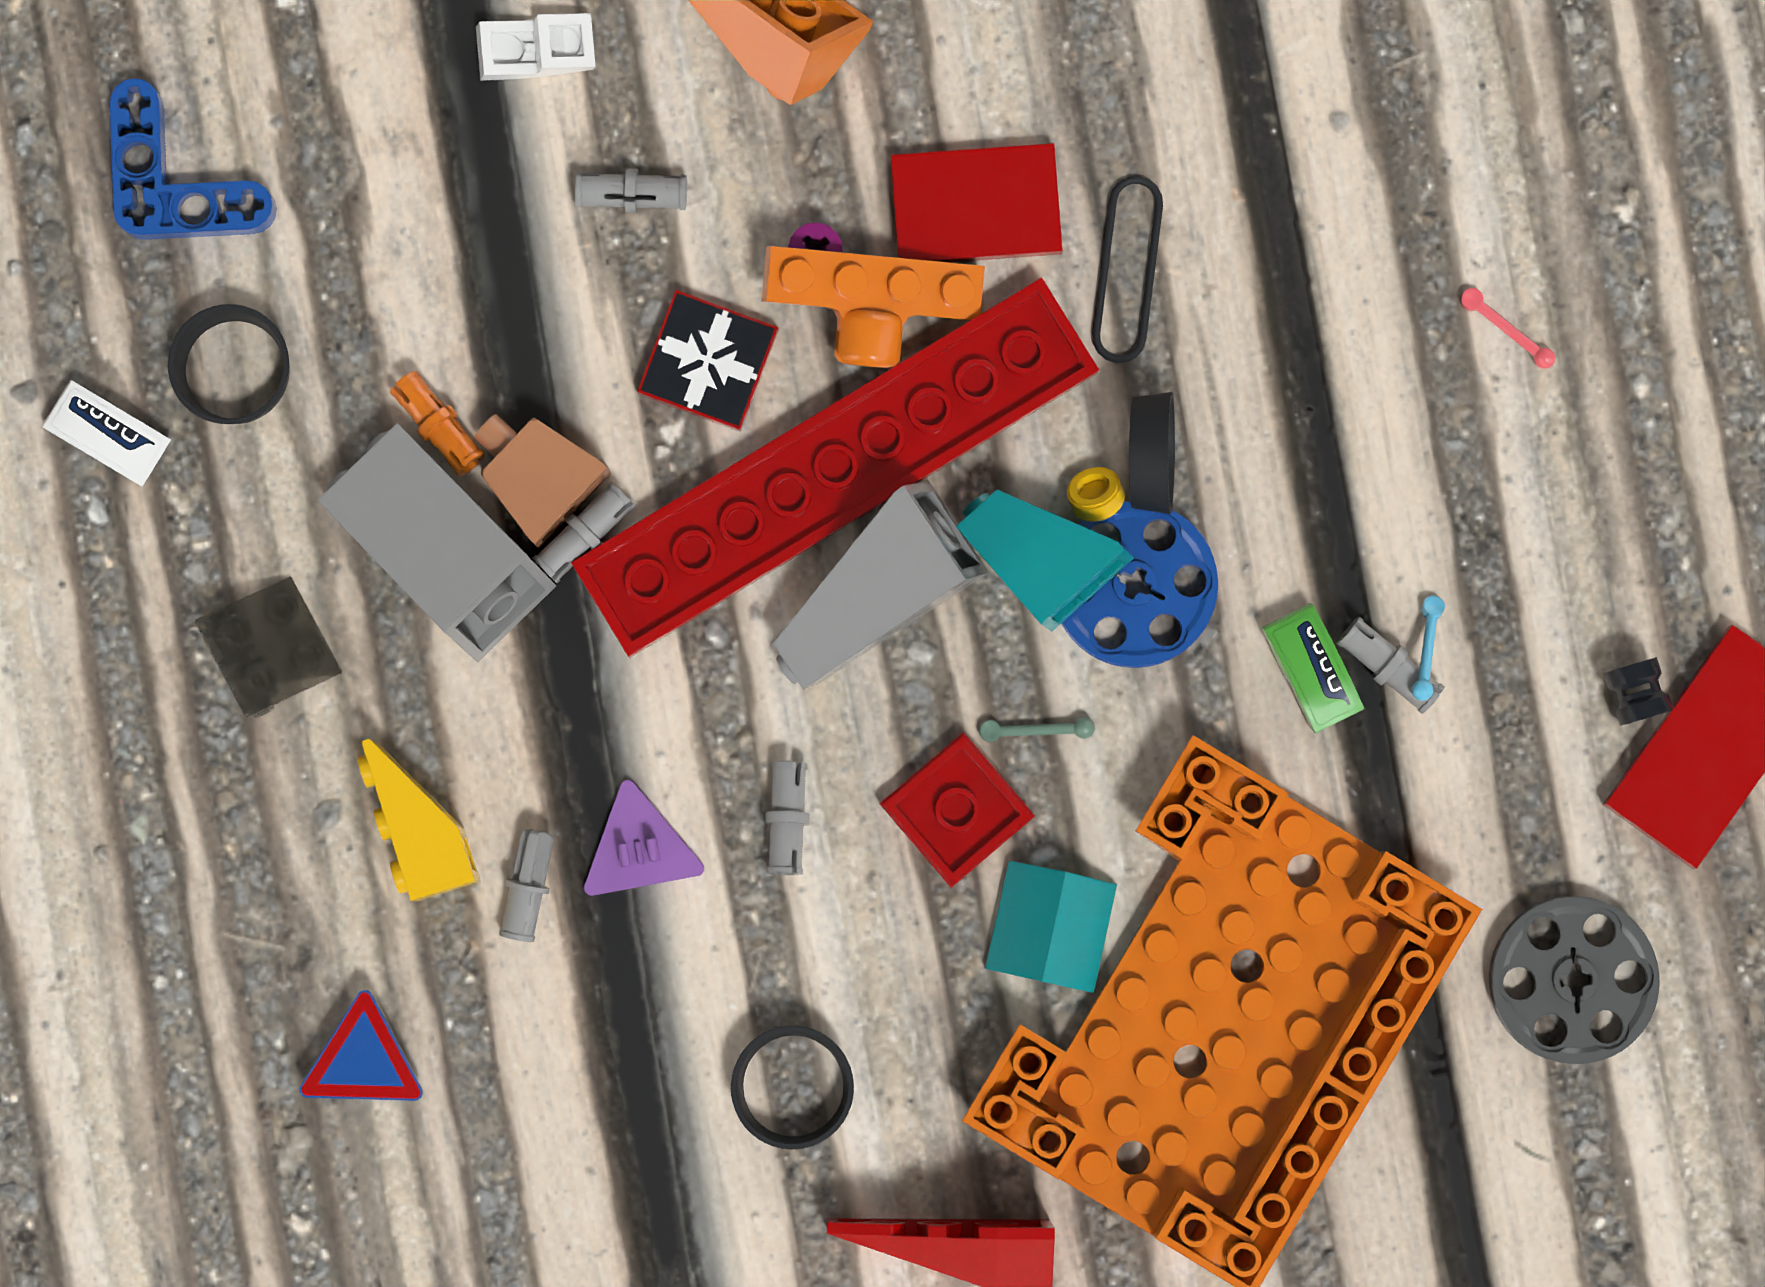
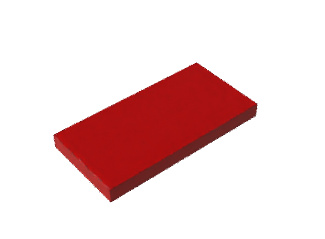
M1734 625L1728 626L1672 705L1673 711L1667 712L1602 804L1692 869L1699 867L1765 773V647Z

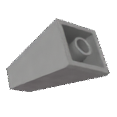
M929 481L904 485L892 494L773 642L780 653L776 657L777 663L790 682L793 684L798 682L802 689L819 684L989 573L969 541L956 528V521Z

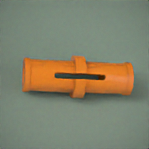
M417 370L406 374L395 383L397 386L392 387L389 393L413 418L412 420L419 427L417 430L419 436L424 442L431 441L435 448L445 457L458 477L469 473L480 464L478 460H483L486 454L468 436L456 420L458 418L457 412L451 405L446 407L436 397Z

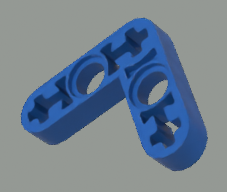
M132 78L124 80L115 87L110 98L113 211L115 220L123 231L135 239L152 240L250 235L261 233L272 225L277 211L275 200L268 190L257 182L228 181L167 185L164 105L161 96L151 84L142 79ZM140 92L144 100L150 102V107L141 109L140 125L145 131L153 129L152 135L135 132V119L127 109H124V104L133 102L135 93ZM125 129L134 132L123 136V130ZM145 145L151 148L153 152L152 165L143 173L129 172L124 163L126 153L133 146ZM126 183L138 186L155 183L154 189L143 187L144 203L154 210V215L145 217L144 226L138 227L137 222L127 216L128 211L137 209L138 199L137 192L133 188L125 190ZM226 194L224 201L227 205L238 206L246 203V195L253 194L258 203L264 204V209L255 211L254 220L247 221L242 212L225 211L228 222L220 224L222 208L218 196ZM202 196L209 201V216L201 224H187L181 216L182 205L190 197Z

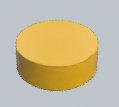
M1092 467L1079 472L1072 478L1067 487V497L1072 511L1078 518L1084 521H1102L1113 516L1122 507L1125 499V493L1118 475L1113 470L1105 467Z

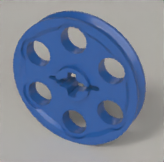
M1130 501L1124 502L1117 513L1105 520L1096 522L1082 520L1078 525L1090 530L1099 524L1113 526L1120 535V544L1134 557L1117 575L1131 577L1136 570L1145 574L1143 583L1150 588L1151 592L1164 597V600H1160L1150 593L1147 595L1138 593L1134 599L1127 598L1124 595L1126 586L1119 582L1120 578L1114 576L1094 594L1092 599L1081 605L1061 623L1070 638L1094 658L1111 665L1127 668L1158 665L1173 659L1188 649L1209 623L1218 594V574L1215 560L1209 545L1198 529L1173 510L1171 514L1133 509L1131 508ZM1153 521L1167 522L1175 532L1174 544L1165 551L1152 550L1144 541V529ZM1186 566L1199 569L1206 581L1203 592L1194 597H1186L1180 594L1174 585V576L1179 569ZM1169 615L1178 621L1181 627V635L1175 644L1161 646L1152 640L1149 626L1156 617ZM1103 619H1116L1123 624L1126 630L1124 643L1116 649L1103 648L1095 640V626Z

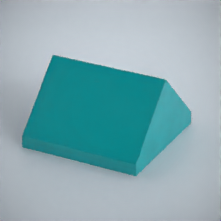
M1009 861L985 969L1094 993L1117 884L1065 871Z

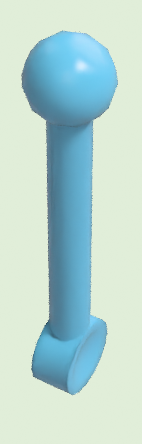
M1437 596L1427 597L1421 607V612L1426 617L1419 678L1412 685V695L1420 701L1428 700L1434 692L1433 685L1429 681L1437 619L1442 616L1445 609V603Z

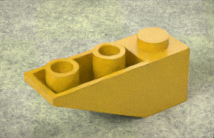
M371 739L361 741L365 754L357 756L358 766L365 786L367 788L375 786L381 807L373 810L382 840L391 839L398 860L390 862V869L399 894L408 892L410 901L418 902L481 882L465 829L377 741Z

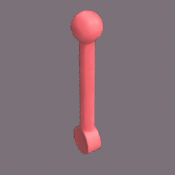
M1469 288L1464 291L1460 302L1465 310H1477L1533 355L1534 362L1538 367L1547 369L1553 366L1555 354L1551 349L1540 348L1485 304L1480 290Z

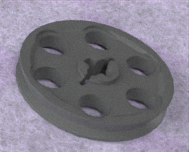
M1554 898L1525 910L1502 933L1490 962V996L1495 1012L1504 1028L1520 1045L1530 1052L1560 1063H1594L1610 1058L1626 1049L1647 1027L1656 1008L1659 995L1660 975L1658 963L1652 945L1645 933L1623 911L1613 905L1593 898ZM1594 914L1604 915L1613 926L1612 938L1607 944L1599 947L1587 942L1583 934L1584 923ZM1540 917L1550 919L1558 930L1555 944L1546 950L1535 948L1528 939L1530 924ZM1571 947L1573 948L1574 955L1573 964H1576L1578 973L1587 974L1588 985H1581L1578 989V995L1576 996L1577 1013H1575V997L1572 996L1571 989L1560 985V976L1567 975L1570 971V965L1572 964ZM1628 960L1638 963L1644 972V983L1640 989L1632 993H1625L1620 990L1614 979L1617 967ZM1516 967L1528 970L1534 981L1533 990L1530 995L1520 1000L1508 996L1503 986L1506 973ZM1603 1010L1613 1012L1620 1022L1618 1036L1608 1043L1597 1041L1590 1031L1592 1018ZM1545 1014H1555L1564 1023V1037L1554 1046L1543 1045L1535 1036V1024Z

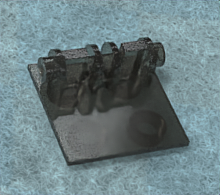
M291 576L194 620L196 627L246 718L253 715L255 718H259L275 709L274 705L343 672Z

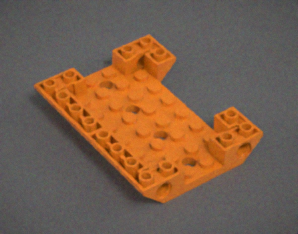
M1192 735L1135 832L1178 861L1171 875L1065 1051L1019 1024L963 1117L962 1122L1056 1179H1061L1232 1286L1260 1287L1483 909L1389 852H1379L1288 797L1289 792ZM1297 855H1307L1317 864V878L1308 887L1296 886L1288 877V864ZM1248 949L1259 956L1262 969L1255 980L1244 983L1237 980L1232 974L1231 961L1237 952ZM1186 1045L1197 1046L1205 1057V1066L1202 1072L1191 1078L1182 1077L1174 1067L1176 1052ZM1126 1142H1140L1148 1151V1162L1144 1169L1137 1173L1124 1172L1117 1164V1152Z

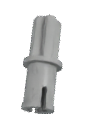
M525 829L521 834L512 879H507L505 883L506 886L510 887L502 929L499 932V935L502 937L524 942H534L535 940L534 933L542 895L549 894L550 889L544 885L554 838L553 835L547 832Z

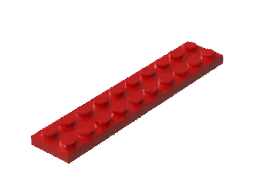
M1041 277L571 562L625 653L631 658L883 505L902 486L921 482L1097 375L1100 370Z

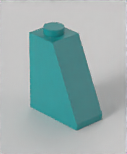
M996 490L990 496L988 493H984L974 499L963 511L962 515L965 519L956 526L1036 620L1051 632L1134 559L1131 553L1119 542L1000 490Z

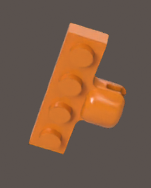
M766 246L762 302L827 307L833 310L837 317L834 354L837 360L847 365L889 368L896 366L900 361L903 325L908 317L918 315L972 320L981 314L985 266Z

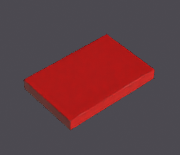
M1054 143L891 155L898 258L950 263L1062 254L1063 247Z

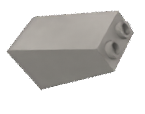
M398 423L389 431L376 436L368 445L366 454L349 470H344L337 474L328 484L326 492L318 499V502L439 628L477 662L556 587L554 582Z

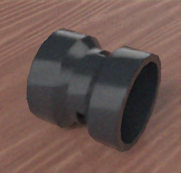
M1657 657L1603 673L1608 689L1615 692L1619 703L1615 712L1620 726L1673 711L1669 694L1661 690L1658 681L1662 672ZM1647 683L1650 685L1649 689L1629 695L1625 693V690Z

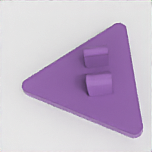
M630 780L623 781L618 790L584 886L586 894L594 896L702 875L704 872L703 863L634 782Z

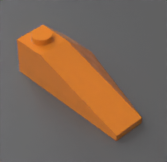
M688 0L746 73L767 88L773 97L785 101L789 105L822 90L870 31L873 20L844 0Z

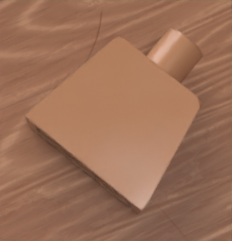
M495 414L480 427L474 436V439L495 457L483 469L481 476L526 536L539 549L560 529L565 520L572 513L574 514L611 475L609 469L600 460L535 418L530 420L517 434L504 420Z

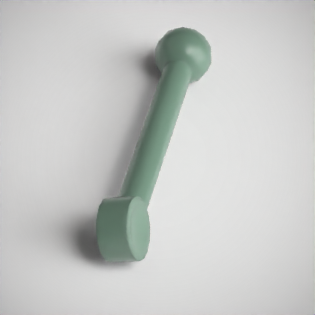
M1081 717L1075 723L1002 726L995 721L988 720L982 723L979 733L981 738L989 743L997 741L1002 736L1076 734L1079 738L1086 739L1095 732V725L1088 717Z

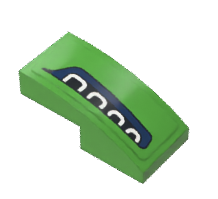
M1312 603L1262 627L1279 668L1288 679L1305 719L1314 733L1365 709L1348 671Z

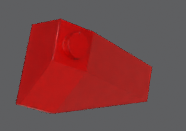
M827 1218V1234L981 1287H1052L1055 1227L1050 1219Z

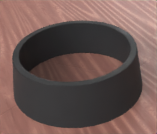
M222 304L206 308L184 323L171 344L168 356V374L171 386L179 401L190 412L206 421L217 424H243L257 420L270 412L278 404L288 385L290 365L285 340L271 320L252 308L236 304ZM240 321L260 327L275 340L282 353L284 367L278 389L262 408L250 415L230 419L214 415L196 401L187 383L186 363L192 346L205 331L221 323Z
M1173 392L1133 397L1129 431V490L1131 508L1171 514L1175 475V410Z
M803 1026L778 1027L756 1037L740 1054L732 1074L731 1097L734 1109L741 1123L760 1141L781 1149H804L823 1142L833 1135L845 1121L853 1101L854 1080L846 1056L829 1037L819 1031ZM785 1036H802L823 1045L836 1059L843 1078V1094L836 1113L820 1129L801 1136H785L765 1128L752 1115L744 1097V1076L752 1057L765 1044Z

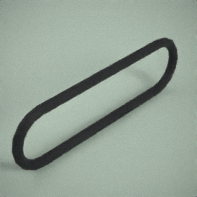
M1130 176L1119 181L1112 189L1108 204L1092 338L1097 353L1105 360L1114 363H1127L1135 359L1142 352L1147 339L1163 212V197L1158 186L1150 179L1142 176ZM1131 184H1140L1151 190L1155 198V210L1137 344L1131 352L1125 355H1115L1109 353L1103 347L1100 332L1117 199L1119 193L1125 187Z

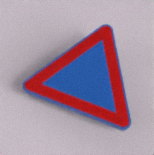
M368 990L358 993L299 1088L300 1094L305 1098L417 1101L423 1096V1089L373 994Z

